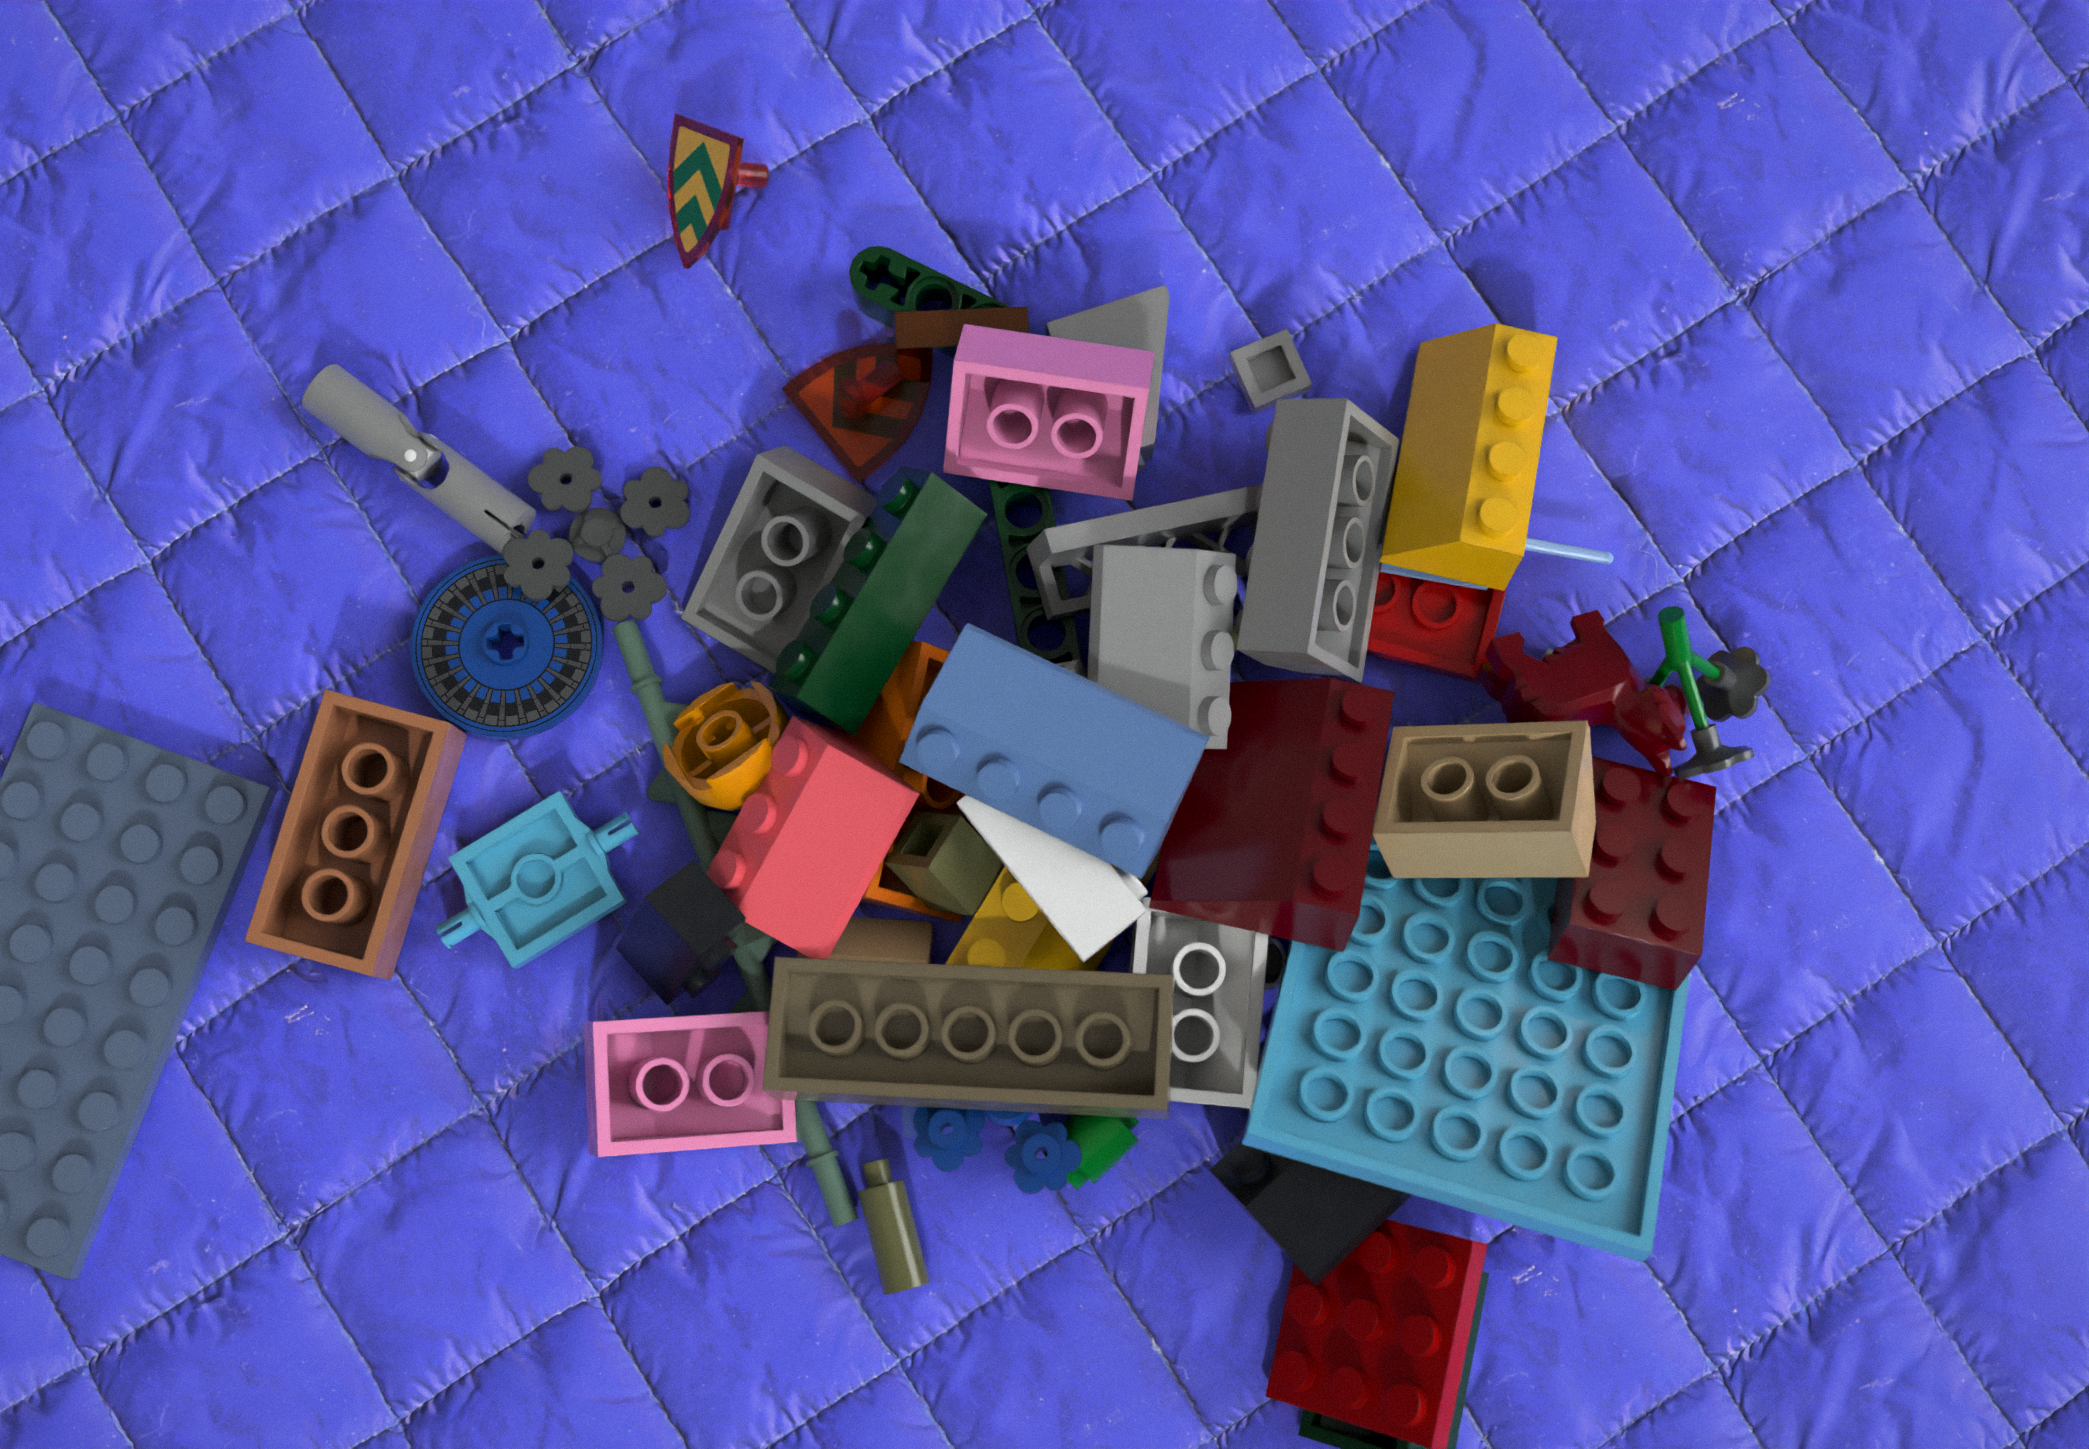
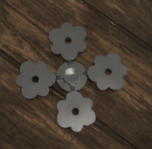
M580 446L572 447L565 453L558 448L547 450L543 455L544 464L536 465L528 474L530 488L535 493L541 495V502L547 510L557 511L563 506L569 512L581 514L574 519L570 526V543L562 538L550 539L549 534L542 529L533 530L527 539L514 538L508 541L503 549L504 560L509 565L504 571L506 583L511 587H521L523 594L528 599L542 601L550 596L553 587L562 588L570 582L571 574L567 567L573 561L575 551L588 562L603 563V576L597 577L593 581L592 591L597 598L602 599L600 607L605 618L613 622L623 621L630 615L636 620L648 618L652 612L651 604L657 603L665 597L667 585L661 575L653 572V564L649 558L638 556L631 561L627 556L619 554L626 539L624 524L633 529L643 527L645 533L653 538L662 536L666 528L679 529L684 527L690 519V509L685 502L689 495L688 486L680 480L672 481L667 470L661 467H651L642 474L640 481L630 480L624 485L623 494L627 501L621 506V518L614 512L604 508L587 510L592 503L591 492L596 491L602 485L600 472L593 469L594 460L592 454L588 449ZM565 480H572L569 484H562ZM654 503H660V504H661V505H660L659 507H657V508L651 507L652 504H654ZM539 563L544 564L540 569L534 568ZM627 587L634 588L630 593L624 592Z

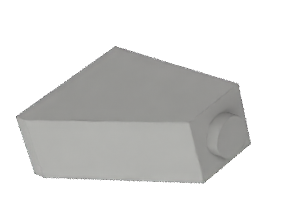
M1166 285L1046 323V336L1155 352L1137 473L1146 467L1145 461L1152 459L1155 446L1170 297Z

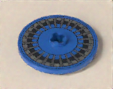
M501 554L483 557L464 564L452 571L433 588L416 616L412 629L410 654L414 675L421 691L428 702L444 719L463 731L489 739L511 740L534 736L552 729L566 720L582 705L593 689L600 673L604 653V637L595 606L577 580L571 576L568 585L562 588L553 587L552 593L542 601L530 600L523 594L521 587H511L506 583L504 571L509 565H507ZM539 563L534 568L540 569L544 564ZM511 632L517 642L524 643V646L513 649L512 659L503 660L498 650L492 649V646L502 644L503 634Z

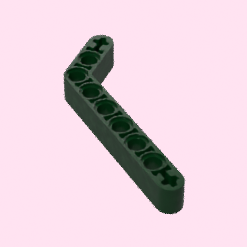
M882 246L868 247L859 252L852 260L849 270L853 296L859 310L868 317L892 329L894 312L919 311L923 304L933 300L945 302L950 306L951 310L1008 307L1006 304ZM883 276L889 277L890 285L880 283L875 291L869 289L868 281L879 283ZM900 296L905 298L903 306H901ZM958 346L932 348L954 358ZM987 479L1018 647L1054 664L1074 660L1081 661L1073 615L1047 621L1039 590L1024 587L1017 578L1019 571L1031 564L1026 548L1044 529L1056 527L1049 488ZM1029 504L1040 512L1041 518L1034 526L1018 528L1007 520L1008 511L1016 505ZM1064 566L1052 568L1061 601L1070 599ZM1051 624L1063 633L1065 639L1057 649L1041 651L1030 643L1028 638L1030 632L1039 625Z

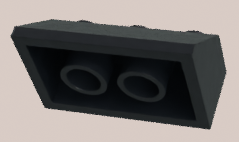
M1242 1140L1210 1169L1211 1173L1246 1214L1315 1286L1412 1196L1409 1193L1241 1144Z

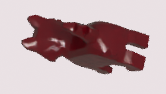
M1598 610L1573 616L1570 626L1575 639L1562 647L1555 648L1552 654H1546L1542 661L1523 652L1525 640L1520 632L1494 638L1490 641L1485 652L1489 661L1480 665L1477 678L1488 695L1500 702L1502 712L1506 715L1508 723L1587 721L1589 727L1598 724L1610 725L1619 732L1628 744L1645 757L1658 774L1665 777L1673 774L1669 750L1681 751L1686 749L1683 737L1685 732L1684 719L1691 715L1683 687L1676 684L1665 687L1647 684L1624 649L1604 628V619Z

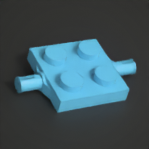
M559 790L448 857L464 885L465 899L468 907L441 924L435 925V929L438 935L444 936L441 940L448 949H451L455 944L482 929L497 941L511 967L519 969L628 902L611 873L607 852L640 833L626 811L593 831L580 821L565 794Z

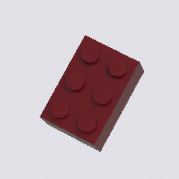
M1592 756L1596 825L1589 876L1557 877L1547 959L1676 991L1702 956L1717 786L1680 779L1672 775L1665 777L1655 771Z

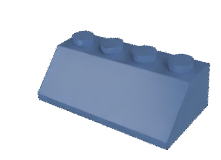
M967 623L920 706L899 762L1142 879L1163 843L1210 737Z

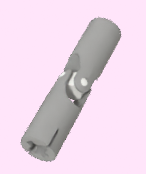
M331 364L325 367L310 382L302 399V407L368 457L384 459L397 464L398 467L394 466L393 470L403 482L498 553L503 555L504 546L511 539L525 537L514 528L515 526L524 533H528L536 517V511L533 507L442 440H439L432 434L418 432L401 410L341 366ZM442 452L449 463L448 474L445 481L437 488L428 489L419 481L434 476L440 470Z

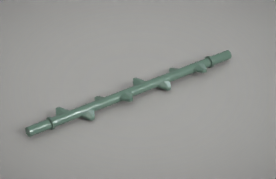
M636 620L624 621L615 625L612 631L632 682V686L629 689L631 694L636 695L663 766L647 789L650 800L677 804L700 868L707 873L713 858L718 853L737 816L707 811L705 805L697 801L680 786L665 768L662 753L664 743L666 741L672 748L674 739L679 733L673 723L689 705L666 702L660 687L663 684L662 677L656 676ZM744 922L733 938V941L738 946V949L733 953V957L746 991L730 1013L770 1011L772 984L763 960L778 940ZM795 1100L797 1140L802 1141L809 1159V1161L805 1162L807 1168L812 1167L834 1228L858 1219L859 1217L836 1156L840 1154L838 1149L834 1151L816 1102Z

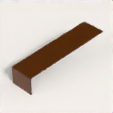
M1028 306L894 312V357L897 349L958 346L964 324L1029 333Z

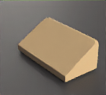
M851 917L828 959L931 964L933 925L928 921ZM797 952V958H809L808 956L800 952Z

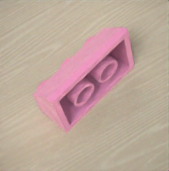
M964 324L953 363L943 473L1133 501L1155 352Z

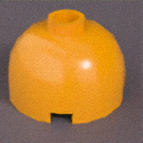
M750 681L754 689L746 688L739 690L733 682L721 684L696 698L679 714L673 723L679 733L674 739L672 748L666 741L664 743L662 753L665 768L680 786L703 805L728 811L741 809L745 800L759 789L772 767V751L781 738L790 718L774 694L761 683Z

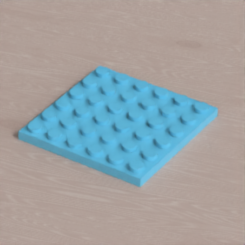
M1372 835L1360 915L1344 952L1293 940L1289 942L1241 1144L1643 1263L1652 1254L1690 973L1675 991L1548 960L1557 877L1393 878Z

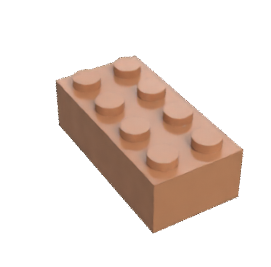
M325 689L244 942L368 976L392 980L467 734L449 722Z

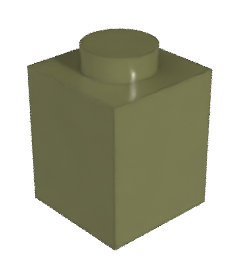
M917 811L885 861V864L930 910L973 916L978 906L984 901L991 885L1004 866L994 851L962 816Z

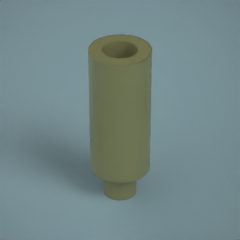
M888 1158L862 1164L868 1188L860 1190L858 1193L883 1294H893L930 1283L905 1180H893Z

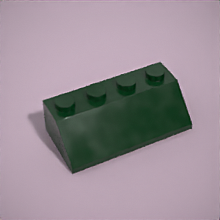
M901 466L896 474L886 480L877 496L878 505L866 525L848 541L843 553L844 561L830 584L824 586L814 597L810 606V617L796 640L791 641L781 651L776 662V673L769 682L768 687L794 712L855 736L988 515L930 471Z

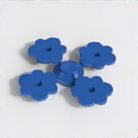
M919 1107L913 1115V1126L919 1134L914 1141L915 1151L921 1157H932L934 1165L944 1172L957 1170L963 1164L965 1156L975 1157L981 1152L983 1143L978 1134L985 1126V1116L990 1121L1002 1126L1020 1124L1016 1128L1014 1135L1016 1144L1007 1148L1004 1158L1007 1165L1015 1169V1184L1024 1193H1037L1044 1186L1054 1192L1062 1190L1067 1184L1066 1173L1075 1171L1082 1162L1081 1149L1074 1141L1067 1139L1068 1133L1065 1126L1059 1122H1051L1044 1127L1036 1120H1027L1033 1112ZM948 1126L953 1127L951 1134H943L944 1128ZM1039 1151H1046L1048 1153L1047 1157L1042 1160L1037 1159L1036 1155Z

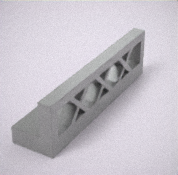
M1261 484L1044 529L1026 549L1047 621L1091 611L1092 581L1084 596L1061 601L1052 568L1072 565L1092 578L1093 562L1090 560H1093L1094 545L1141 547L1162 545L1161 548H1172L1174 542L1186 540L1200 550L1232 553L1223 547L1231 530L1251 526L1255 538L1258 519L1256 494ZM1218 533L1215 541L1206 537V535ZM1236 556L1235 573L1237 579L1248 577L1246 561Z

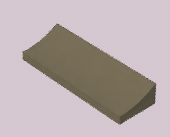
M775 957L762 1090L778 1100L1170 1119L1174 975Z

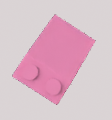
M770 1011L583 1022L588 1153L597 1157L797 1142L795 1100L774 1099L762 1090Z

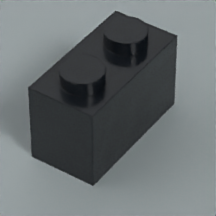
M692 860L644 897L616 949L666 1005H669L685 991L692 998L696 997L718 978L722 972L718 967L738 949L733 938L747 918L699 865Z

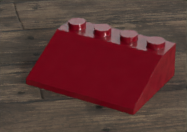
M1335 678L1230 682L1229 705L1231 708V723L1227 735V749H1204L1163 840L1149 908L1344 952L1360 915L1394 692Z

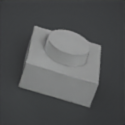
M1287 329L1231 351L1228 361L1252 414L1275 406L1277 399H1292L1309 392L1311 389V380Z

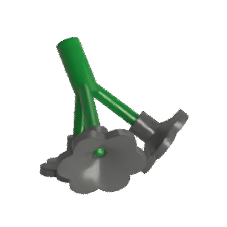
M1678 606L1663 608L1658 613V622L1666 656L1652 678H1645L1644 681L1649 685L1655 684L1664 687L1663 684L1671 672L1676 671L1684 690L1695 725V729L1691 730L1690 733L1696 753L1690 760L1673 767L1675 776L1685 779L1702 773H1712L1753 758L1755 756L1751 747L1748 748L1747 745L1737 747L1722 745L1716 724H1709L1707 717L1715 722H1724L1731 716L1738 719H1746L1756 711L1758 696L1767 691L1771 682L1770 673L1760 666L1759 654L1750 647H1740L1732 653L1724 650L1717 651L1706 660L1692 651L1684 610ZM1691 667L1702 673L1696 681Z

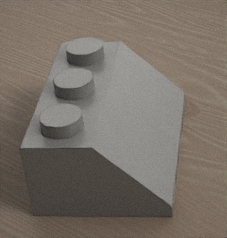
M1121 545L1093 546L1087 679L1210 737L1205 749H1227V735L1231 723V708L1229 705L1230 671L1234 658V642L1232 639L1233 607L1238 586L1235 573L1236 554L1199 549Z

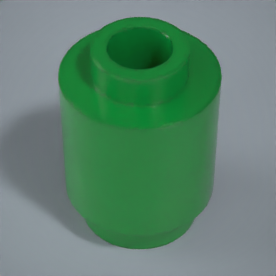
M1071 1115L1062 1123L1068 1133L1067 1139L1074 1141L1082 1152L1080 1166L1075 1171L1066 1173L1067 1180L1077 1191L1088 1180L1095 1184L1139 1142L1131 1132L1140 1123L1137 1118ZM1042 1151V1153L1047 1157L1048 1153L1046 1151Z

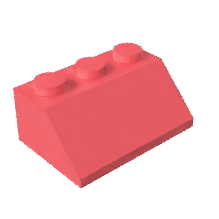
M793 715L772 751L771 769L759 789L754 794H751L743 803L740 813L718 853L713 858L706 874L747 918L745 920L746 923L811 959H828L920 793L848 734Z

